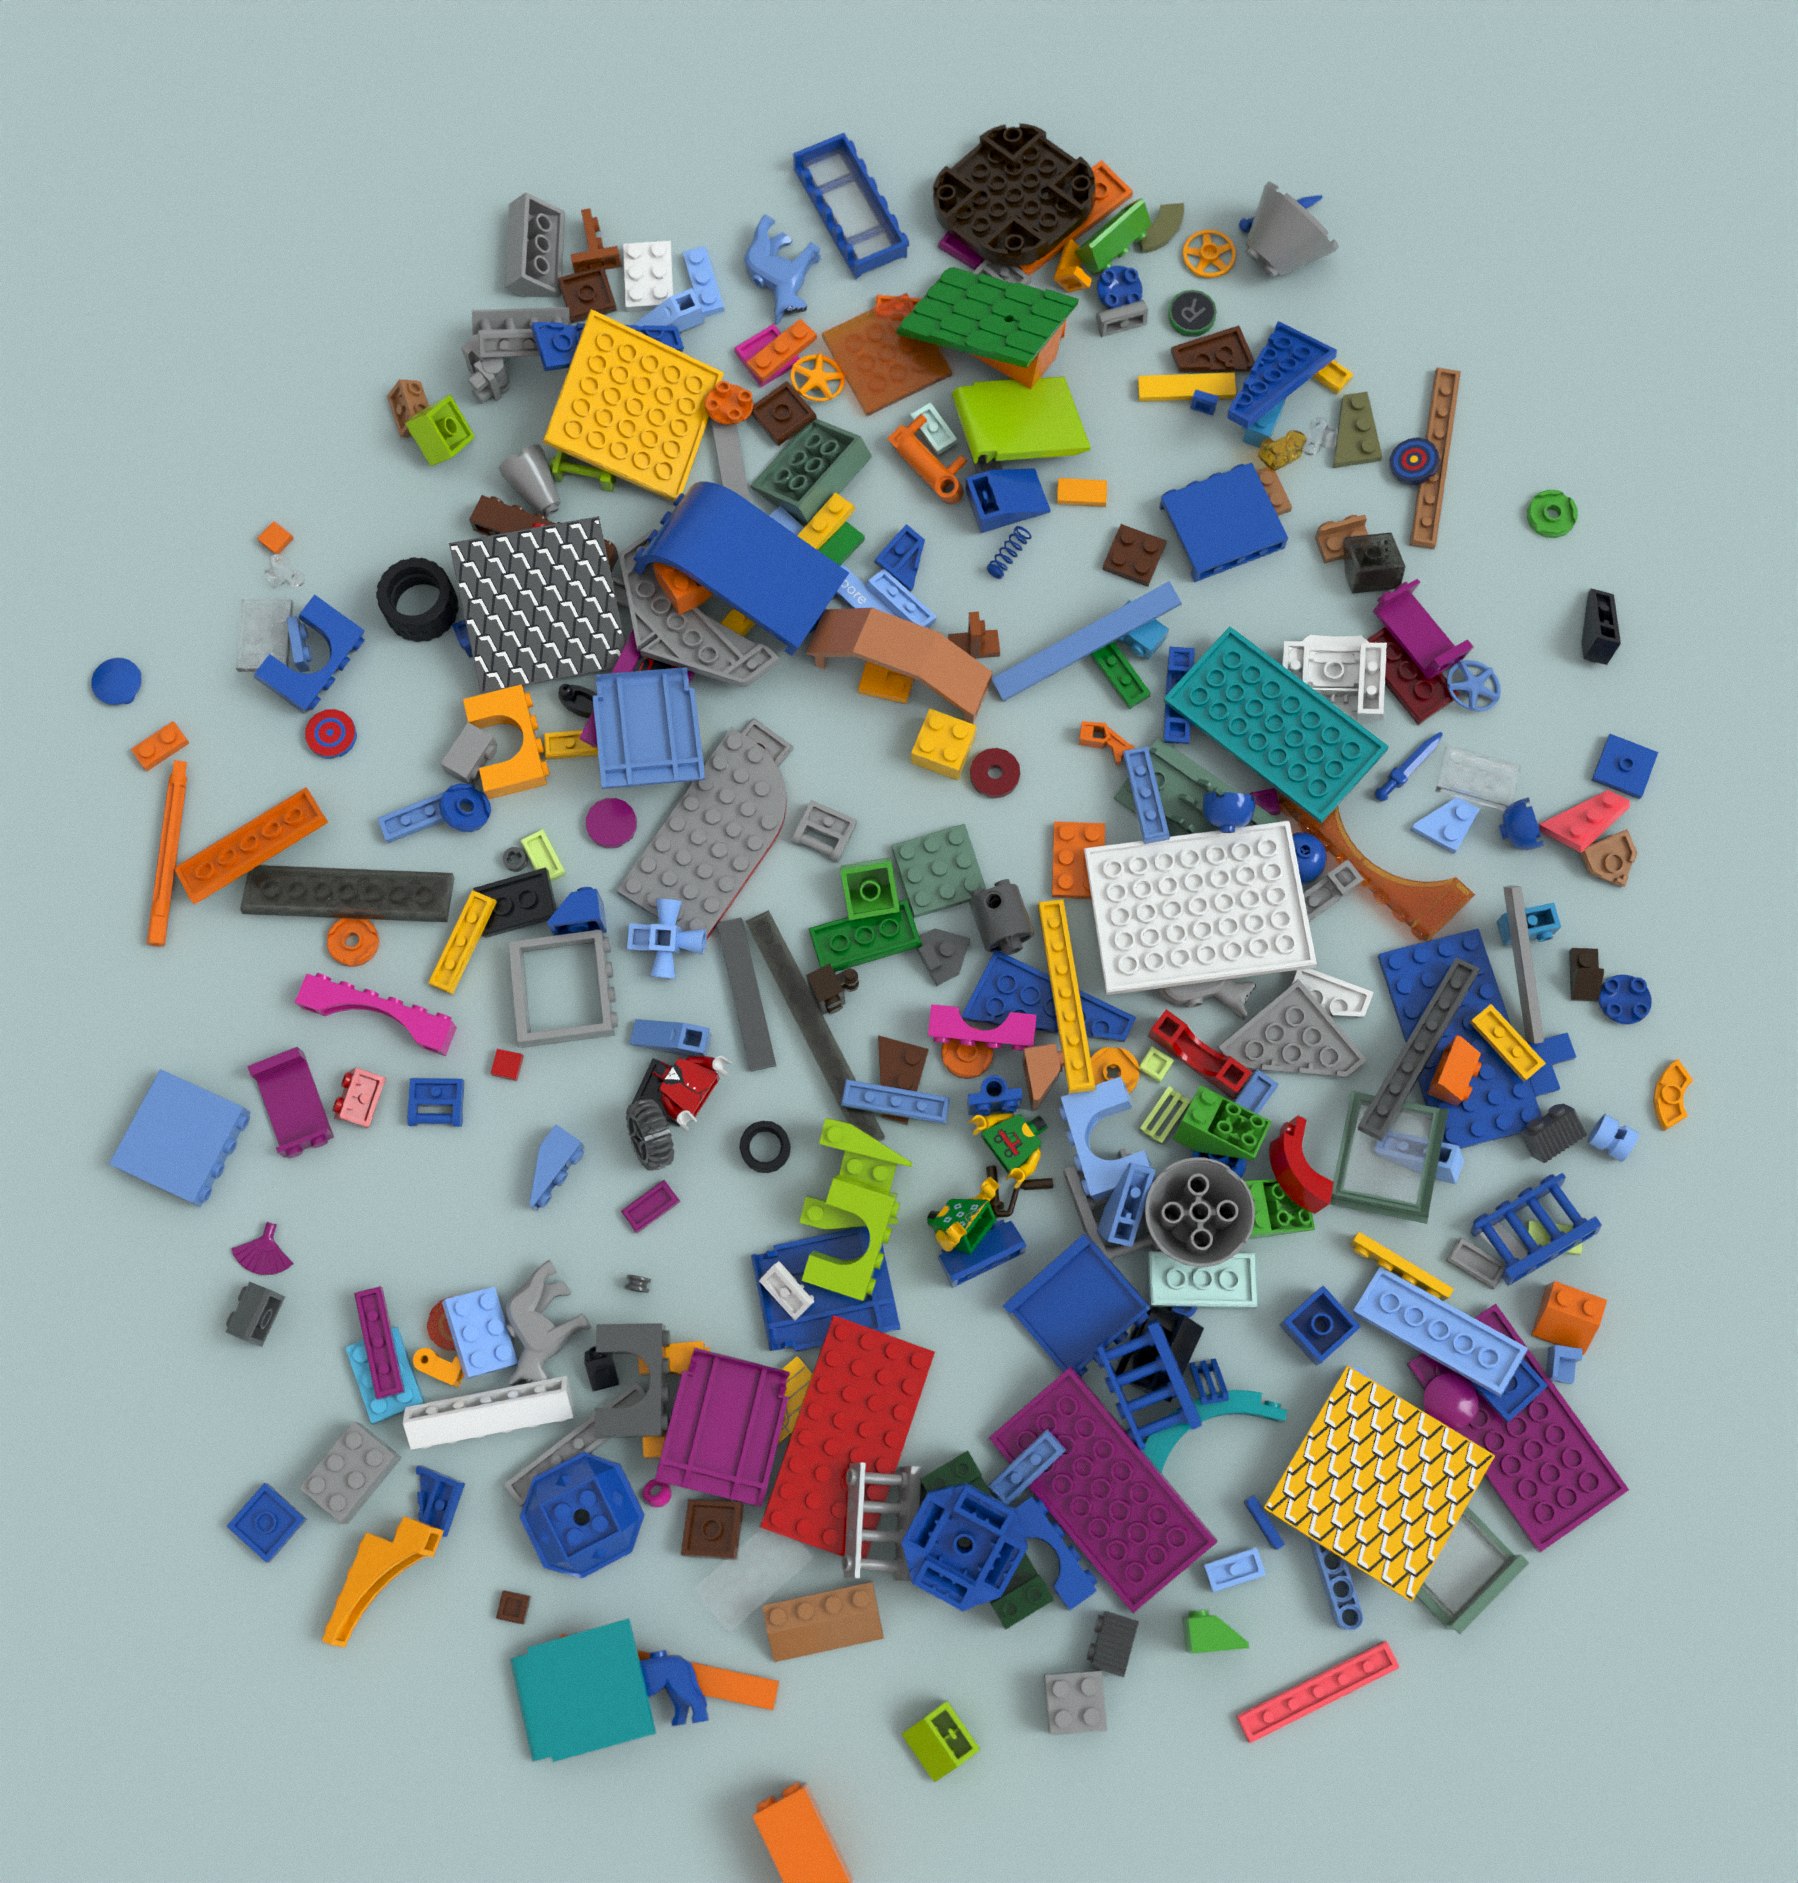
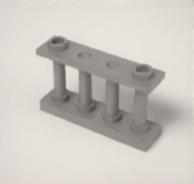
M569 307L472 310L473 335L478 334L480 358L540 356L531 329L532 323L555 322L569 325Z
M1125 1148L1120 1149L1118 1152L1119 1159L1132 1155L1131 1153L1127 1154ZM1075 1165L1064 1169L1063 1175L1085 1234L1087 1233L1111 1262L1114 1261L1113 1258L1151 1245L1153 1251H1161L1148 1231L1145 1220V1207L1141 1220L1143 1221L1147 1236L1135 1239L1132 1247L1118 1245L1109 1248V1246L1104 1247L1101 1239L1102 1236L1097 1233L1100 1221L1095 1222L1092 1212L1095 1211L1096 1207L1105 1205L1109 1198L1095 1202L1091 1196L1086 1197L1082 1186V1180L1085 1179L1084 1173L1081 1171L1077 1172Z
M850 1463L846 1473V1483L849 1486L845 1555L842 1558L844 1578H860V1570L893 1571L895 1580L912 1581L901 1542L920 1507L921 1467L905 1466L900 1467L898 1474L865 1472L866 1463ZM864 1485L897 1486L899 1488V1500L897 1503L864 1501ZM863 1512L896 1514L898 1517L896 1531L862 1529ZM862 1541L895 1543L896 1558L894 1560L861 1558Z

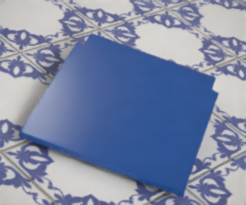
M867 1226L773 1245L774 1251H766L765 1254L751 1255L770 1351L794 1347V1351L799 1352L822 1347L833 1315L882 1333L900 1330L883 1245L880 1253L884 1254L880 1270L875 1268L872 1277L876 1279L872 1295L867 1294L864 1301L801 1281L808 1257L813 1250L842 1260H852L862 1256L868 1250L870 1243V1234ZM778 1261L797 1280L799 1285L803 1284V1289L809 1296H814L813 1300L815 1302L797 1320H794L759 1282L765 1273Z

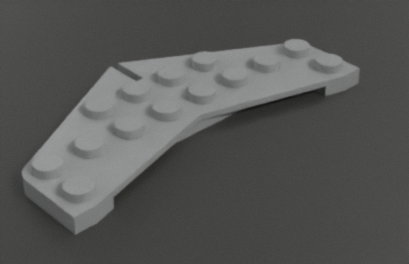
M654 529L621 552L620 563L637 650L638 652L640 651L641 656L679 668L687 667L688 671L738 687L751 685L780 663L779 657L771 649L761 643L759 645L706 616L697 607L679 615L655 578L653 562L647 564L641 576L633 571L636 561L633 559L641 547L646 549L650 544L647 542V539Z

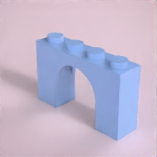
M1121 1076L1095 1085V1091L1072 1093L1061 1097L1063 1105L1059 1107L1063 1121H1068L1070 1130L1066 1131L1071 1146H1076L1078 1154L1074 1155L1078 1170H1083L1085 1179L1082 1180V1186L1086 1196L1091 1195L1095 1202L1109 1198L1129 1162L1152 1168L1149 1156L1145 1151L1116 1160L1100 1159L1091 1152L1089 1139L1094 1126L1107 1116L1133 1108L1126 1084Z

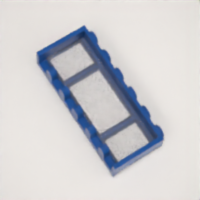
M842 133L793 153V169L855 280H857L863 273L899 258H906L909 240L906 234L901 233L898 228L899 224L896 216L890 214L885 197L883 195L880 196L878 193L876 181L873 177H869L864 160L858 158L853 141H849L845 133Z

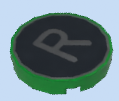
M1187 290L1176 295L1171 301L1168 318L1171 326L1180 334L1189 336V334L1201 336L1214 325L1217 311L1215 303L1210 296L1202 291Z

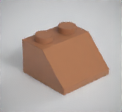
M1056 1043L1024 1049L1022 1063L1032 1111L1039 1108L1057 1082L1059 1073L1063 1072V1054L1061 1050L1057 1051Z

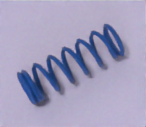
M1016 526L1014 534L1009 535V541H1005L1004 547L999 549L1000 554H996L994 556L995 560L990 561V564H988L987 571L993 577L1002 579L1004 572L1000 568L1005 571L1008 570L1005 564L997 561V556H1001L1007 563L1013 564V561L1008 556L1001 553L1002 549H1006L1011 556L1018 557L1015 551L1006 547V543H1011L1019 551L1023 550L1018 543L1011 540V537L1015 536L1023 544H1027L1026 539H1031V534L1025 528ZM1018 529L1025 531L1029 537L1022 535Z

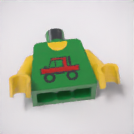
M997 1113L986 1116L976 1115L967 1122L968 1124L974 1123L977 1126V1129L972 1132L974 1135L984 1130L981 1138L1007 1172L1006 1180L1014 1178L1017 1181L1014 1188L1017 1189L1027 1177L1035 1172L1041 1157L1040 1148L1042 1145L1037 1136L1048 1128L1041 1116L1038 1115L1027 1123L1021 1114L1015 1116L1012 1113Z

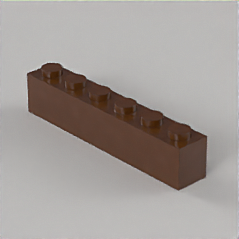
M481 495L469 519L474 531L487 536L530 529L533 523L556 524L548 521L541 514L535 513L533 515L518 505L510 506L504 504L497 497L491 496L489 498ZM604 539L610 572H612L619 555L616 546Z

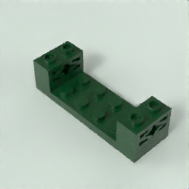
M968 1450L920 1479L926 1492L968 1483L992 1496ZM961 1537L957 1540L958 1544L962 1547L972 1545V1541L968 1537ZM1025 1553L1003 1595L989 1602L1004 1629H1008L1052 1602L1054 1598Z

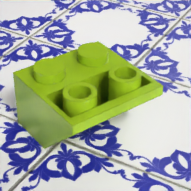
M947 1699L901 1733L934 1783L981 1750Z

